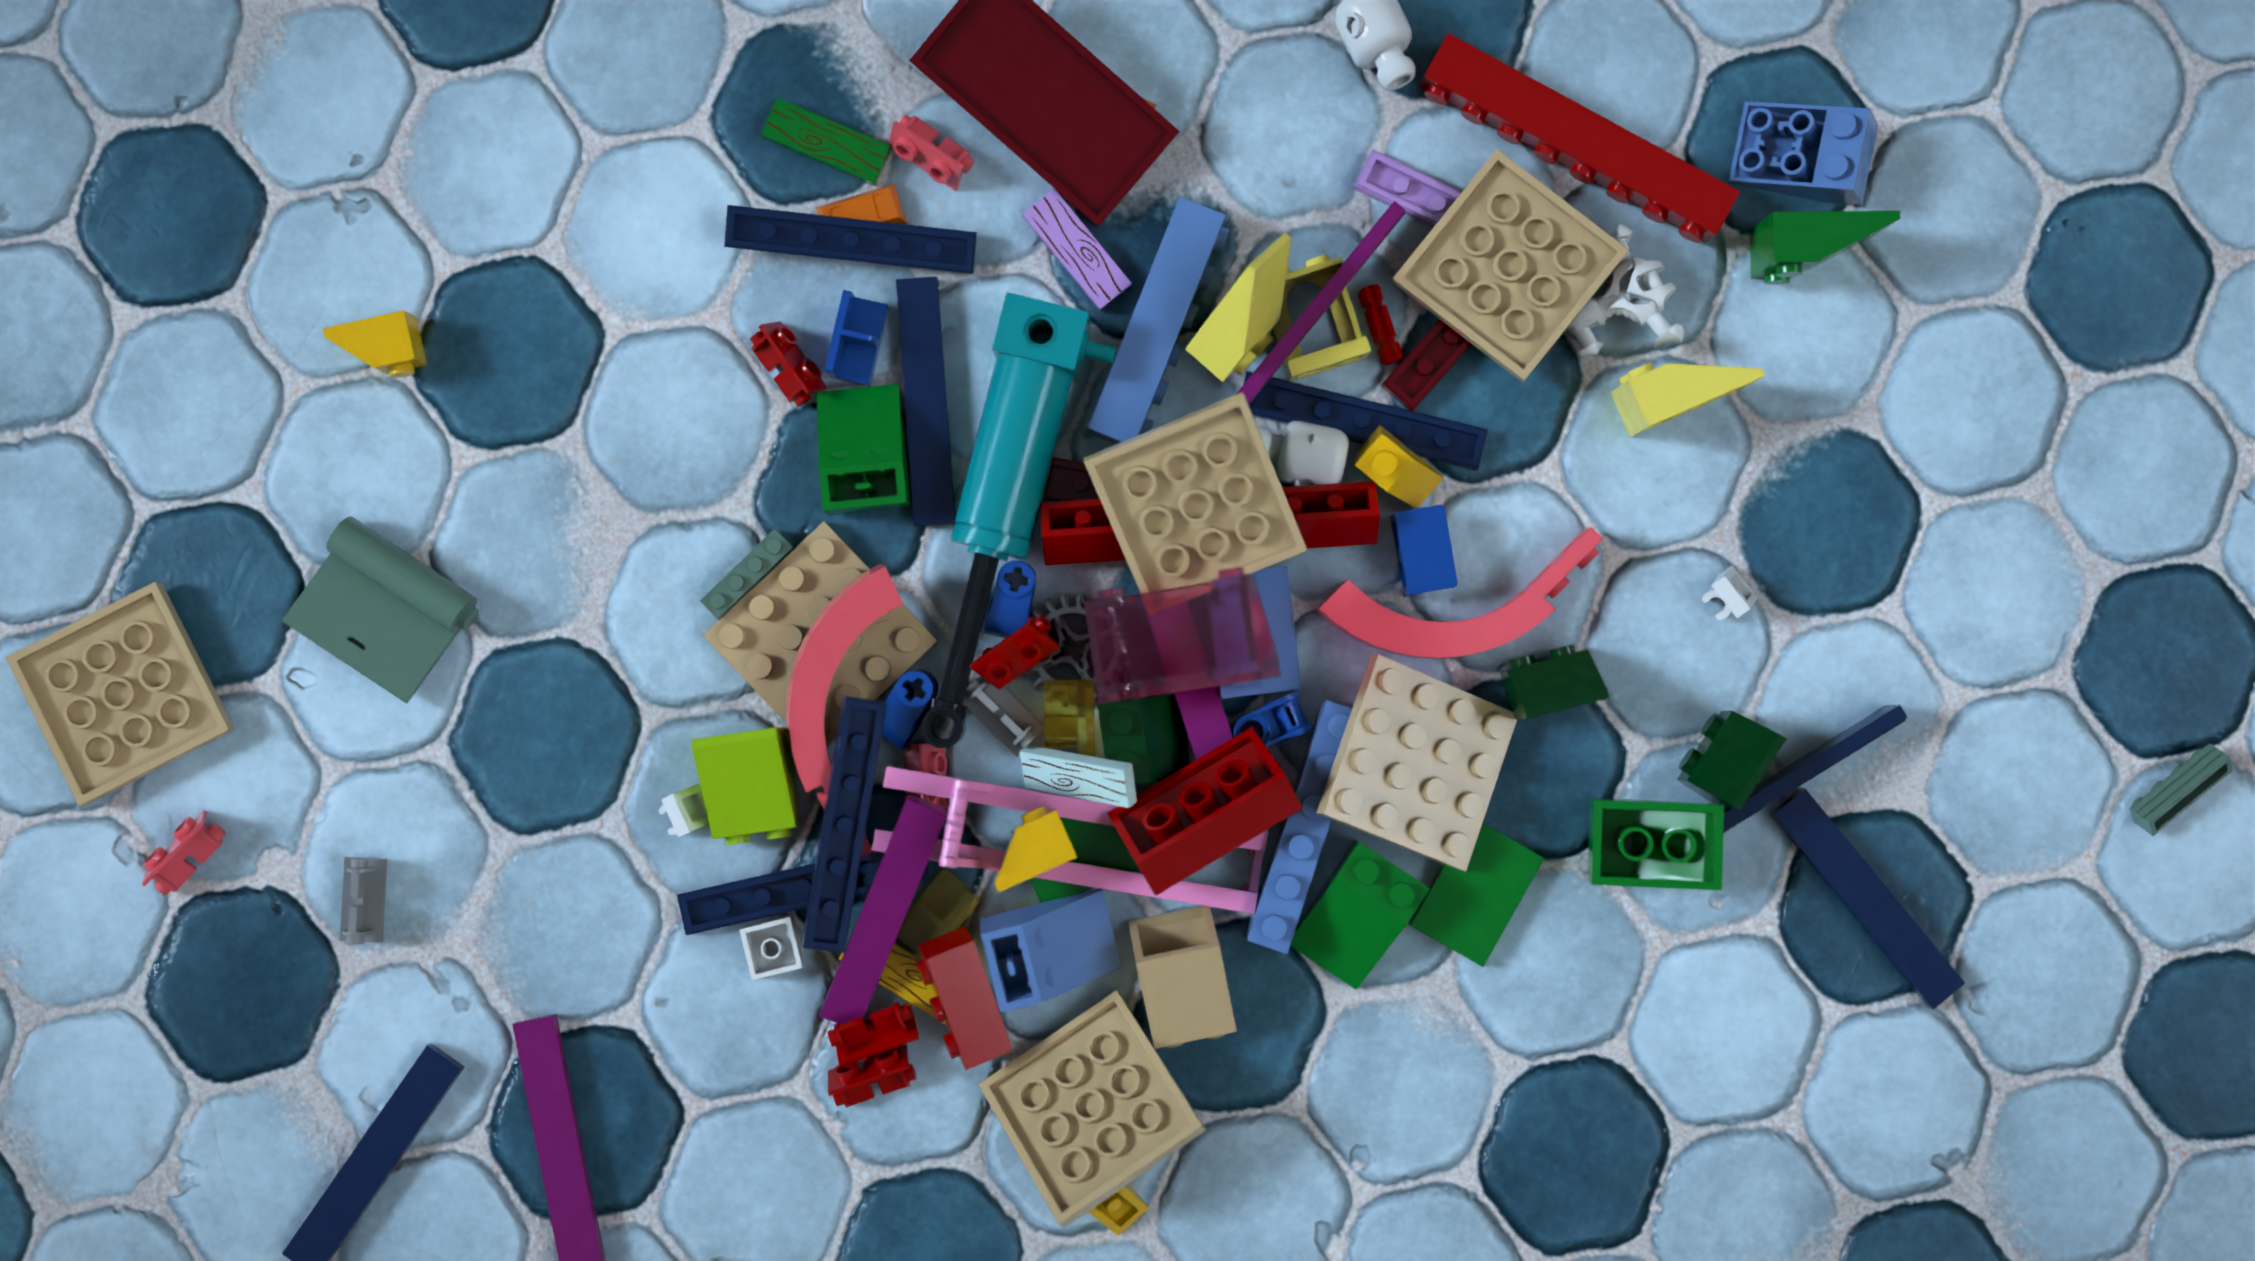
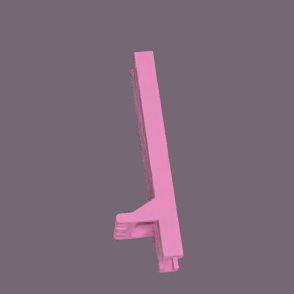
M886 766L883 783L884 788L950 799L943 840L937 839L929 860L939 861L940 866L951 868L968 867L998 871L1006 852L1004 850L961 843L968 802L1027 812L1044 805L1047 812L1055 809L1059 817L1110 826H1114L1107 813L1118 807L1116 805L891 766ZM875 829L872 851L885 852L893 832ZM1264 831L1239 846L1240 848L1248 849V854L1253 856L1252 864L1249 865L1248 875H1250L1249 882L1243 883L1241 890L1182 880L1155 896L1142 873L1070 861L1035 876V878L1255 914L1258 897L1257 890L1268 831Z

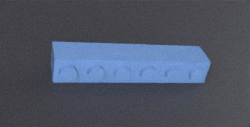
M1179 196L1088 425L1089 434L1114 444H1119L1151 430L1154 421L1147 417L1153 403L1161 405L1169 382L1162 379L1168 365L1176 367L1184 344L1178 342L1183 327L1191 329L1199 309L1198 305L1193 304L1198 289L1206 291L1215 268L1209 266L1208 263L1213 251L1221 253L1230 229L1223 227L1226 214Z
M1322 700L1314 729L1312 730L1293 787L1303 809L1282 821L1258 893L1255 914H1251L1244 935L1249 942L1288 954L1332 820L1316 812L1352 711L1350 707L1329 700Z

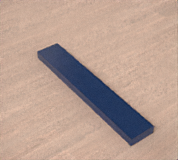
M727 205L724 247L973 274L977 232Z
M938 277L896 279L914 526L956 524Z
M1246 371L1243 385L1250 378L1253 372ZM1274 377L1270 378L1248 405L1253 417L1285 425L1292 421H1303L1336 428L1345 433L1349 440L1363 444L1381 425L1421 458L1474 471L1479 468L1488 430Z
M843 695L801 944L803 948L845 953L887 703L884 701Z
M1885 705L1757 784L1741 810L1724 808L1723 833L1906 721L1908 717L1900 705Z
M1800 788L1770 813V816L1928 1008L1934 1010L1965 984L1958 973L1805 788Z
M874 851L861 858L854 897L868 894L884 852ZM815 863L678 894L677 898L685 934H695L808 908ZM928 863L920 882L931 880Z
M432 1043L425 1047L282 1253L291 1261H331L465 1066Z

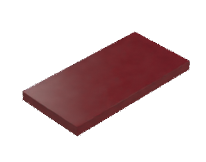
M958 0L909 60L1098 227L1180 132L1033 0Z

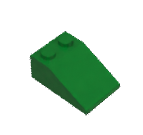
M1900 210L1772 212L1750 229L1751 279L1764 278V284L1767 285L1790 283V278L1802 275L1803 272L1875 236L1900 220Z
M1590 798L1587 881L1591 885L1722 890L1724 805Z
M1354 839L1296 927L1290 946L1357 990L1408 924L1430 888Z

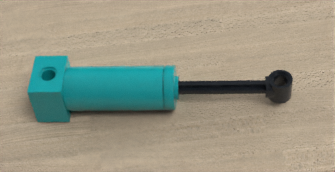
M1006 292L992 347L996 360L955 518L956 524L953 526L950 538L953 542L968 546L967 551L975 554L938 699H931L929 711L925 714L921 724L923 737L929 744L937 748H947L957 744L966 732L965 718L968 706L962 704L971 673L970 664L974 661L999 560L1007 561L1008 556L1024 560L1028 558L1031 546L1030 541L1033 538L1040 503L1044 495L1072 380L1077 381L1081 364L1083 365L1085 357L1112 363L1117 351L1113 346L1090 341L1091 332L1089 330L1091 325L1089 312ZM1041 331H1047L1053 335L1044 344H1037L1032 341L1033 336ZM942 714L950 716L955 723V731L947 739L938 737L933 730L935 719Z

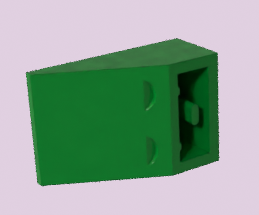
M892 384L817 392L818 462L823 512L830 516L911 507L900 385Z

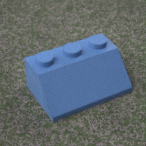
M1287 566L1266 567L1207 591L1220 699L1301 690Z

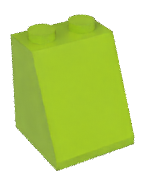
M786 727L691 740L712 839L725 838V845L751 842L750 834L766 832L767 839H776L792 836L791 828L802 825L794 765L788 746Z

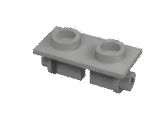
M980 676L966 688L963 705L968 706V709L1016 757L1020 754V750L1025 749L1046 728L1005 686L998 690Z
M345 857L340 941H346V944L383 942L387 859Z

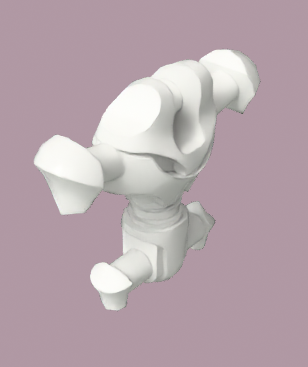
M1619 224L1610 236L1629 249L1628 242L1633 235V231L1628 226ZM1630 250L1609 275L1610 280L1607 283L1608 288L1604 290L1605 294L1597 298H1591L1566 329L1567 332L1576 337L1582 348L1577 353L1580 358L1598 355L1604 344L1597 342L1591 328L1605 325V321L1607 318L1612 317V314L1631 318L1632 321H1637L1640 326L1647 323L1658 336L1655 340V348L1667 343H1682L1685 335L1684 327L1680 324L1671 326L1661 314L1664 311V303L1676 290L1673 283L1663 285L1658 275L1665 268L1661 261L1643 260L1639 257L1632 258Z

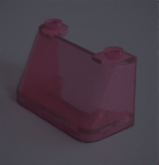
M1243 567L1218 570V579L1207 583L1137 595H1124L1123 588H1113L1097 591L1098 599L1085 601L1084 607L1099 704L1281 677L1278 653L1253 574H1244Z

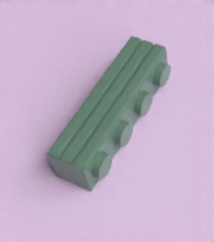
M774 529L713 587L700 602L720 620L791 553L795 547L779 530Z
M2211 743L2207 744L2203 749L2199 748L2194 751L2186 763L2176 766L2169 777L2164 781L2155 783L2147 795L2143 798L2139 797L2133 802L2130 808L2133 822L2150 835H2156L2174 818L2233 771L2230 757Z

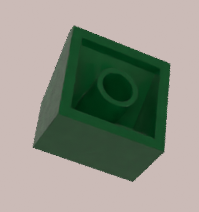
M1574 644L1549 650L1551 658L1535 662L1534 654L1509 660L1511 668L1500 671L1510 711L1514 712L1515 719H1529L1609 698L1608 690L1589 651L1582 650L1576 652Z
M1174 694L1098 704L1104 757L1109 760L1132 763L1135 784L1161 781L1189 764L1185 726Z
M1721 711L1719 715L1714 713L1705 723L1701 734L1705 737L1696 750L1691 748L1681 760L1678 768L1682 772L1677 780L1713 804L1724 805V808L1741 810L1785 743L1786 738L1734 711Z

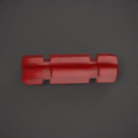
M1373 284L1360 289L1358 297L1362 308L1367 310L1364 315L1374 345L1378 344L1379 346L1377 353L1381 364L1390 365L1400 361L1403 358V353L1399 342L1394 340L1397 335L1387 306L1382 305L1384 297L1380 286Z

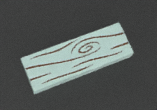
M1031 745L1019 751L1024 784L1027 789L1130 808L1137 802L1132 763Z

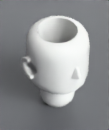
M1343 0L1337 7L1334 21L1347 47V52L1350 53L1355 65L1363 69L1377 68L1378 81L1387 90H1396L1408 84L1415 77L1416 69L1413 60L1405 56L1403 52L1408 48L1412 39V31L1398 0Z
M1292 421L1285 426L1282 435L1272 434L1265 427L1257 426L1272 464H1275V472L1281 483L1288 486L1341 483L1349 448V439L1341 430L1303 421Z

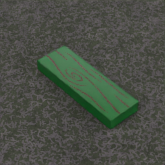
M778 97L761 133L763 139L873 186H876L892 150L888 144Z

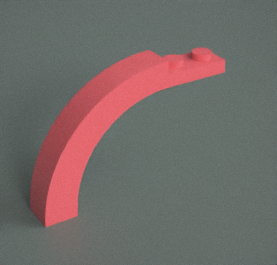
M1592 527L1584 529L1513 599L1501 607L1476 618L1451 622L1425 621L1411 618L1378 604L1365 595L1349 579L1344 581L1316 611L1331 625L1349 637L1367 646L1395 655L1410 658L1441 659L1484 652L1522 636L1554 612L1556 609L1544 597L1547 594L1551 598L1558 595L1570 582L1565 576L1576 565L1583 569L1598 555L1599 551L1595 546L1603 538Z
M878 564L858 576L828 602L805 635L794 660L789 678L786 697L788 746L795 770L805 792L807 793L819 786L822 787V790L817 792L816 795L823 809L825 808L832 766L824 732L825 705L831 680L839 662L854 640L878 618L903 605L886 567L882 564ZM866 835L864 837L861 858L874 852Z

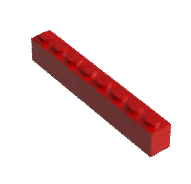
M1447 33L1420 83L1419 88L1425 90L1426 97L1440 105L1449 103L1460 109L1461 115L1468 121L1477 125L1485 123L1498 130V136L1503 140L1515 145L1522 143L1534 150L1533 154L1538 159L1548 164H1555L1557 162L1570 169V175L1578 181L1586 184H1591L1592 182L1607 189L1606 194L1613 200L1624 204L1631 202L1642 208L1643 215L1657 223H1664L1666 221L1679 229L1678 233L1691 242L1700 243L1702 241L1707 244L1718 234L1741 192L1450 33Z
M1374 481L1282 487L1307 549L1377 544L1380 512ZM1100 499L1040 503L1045 565L1126 560Z

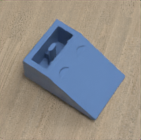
M1745 101L1729 182L1820 202L1862 205L1878 123L1870 108Z
M1101 888L980 918V936L1001 1013L1042 1003L1122 967L1103 889Z

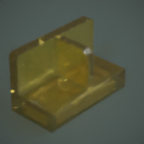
M1094 679L1044 681L1045 746L1047 748L1078 747V754L1095 757Z
M943 869L907 912L897 937L916 952L914 957L920 961L922 957L917 945L958 929L983 898L948 869Z

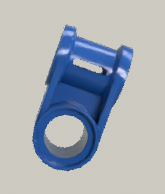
M1011 561L1000 568L994 595L991 598L987 613L984 634L1007 638L1023 627L1024 624H1027L1028 619L1032 616V602L1037 576L1034 569L1028 563ZM1017 567L1022 568V575L1028 577V584L1020 585L1018 591L1012 590V583L1006 581V576L1008 573H1015Z
M914 670L904 673L898 679L889 695L883 700L887 703L882 738L900 750H903L912 739L922 722V718L930 707L931 699L936 698L938 694V682L931 672ZM922 679L924 681L922 689L926 694L925 696L920 695L913 698L911 696L913 688L909 686V683Z
M1296 690L1263 704L1264 706L1240 716L1232 724L1231 733L1233 738L1240 734V729L1246 721H1254L1261 728L1260 739L1268 747L1277 742L1281 743L1314 729L1312 722H1307L1297 700L1300 694Z

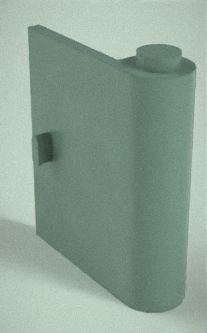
M349 516L340 522L332 532L326 547L331 552L281 621L408 704L461 629H468L475 621L479 610L475 608L477 598L365 524Z

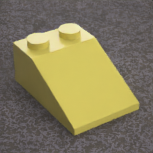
M1283 233L1247 266L1185 348L1187 352L1222 382L1234 371L1241 375L1256 357L1259 358L1274 341L1270 332L1280 321L1291 237L1287 233Z
M1649 362L1620 377L1621 385L1610 393L1629 436L1632 437L1738 391L1765 377L1762 368L1671 363L1654 369L1652 362Z

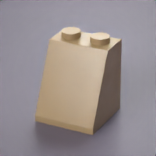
M1202 905L1128 921L1154 1048H1174L1181 1046L1185 1042L1204 1038L1217 1039L1225 1034L1237 1032L1211 908Z

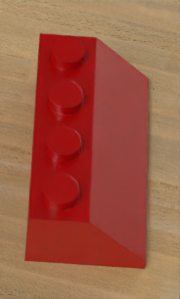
M1251 727L1136 795L1137 802L1130 808L1118 806L1107 814L1153 893L1157 896L1303 808L1287 776Z

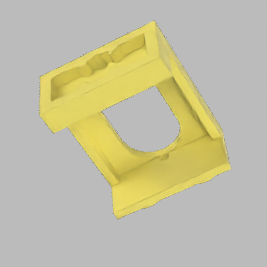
M1321 255L1306 261V268L1290 272L1289 267H1287L1280 321L1272 330L1276 344L1293 325L1286 303L1288 292L1293 286L1303 282L1316 284L1322 289L1342 265L1341 257L1330 260L1329 255ZM1347 287L1343 289L1329 306L1341 344L1306 355H1302L1298 344L1283 363L1288 381L1292 382L1365 359L1371 353L1367 336L1362 337Z

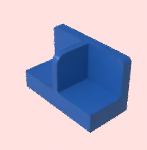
M843 290L825 365V372L830 378L871 387L889 311L888 304L857 298L851 291Z
M1436 505L1393 513L1390 516L1404 597L1456 587L1458 581L1445 507L1443 505Z

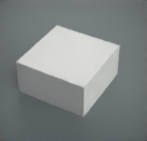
M794 915L739 929L751 980L806 966Z

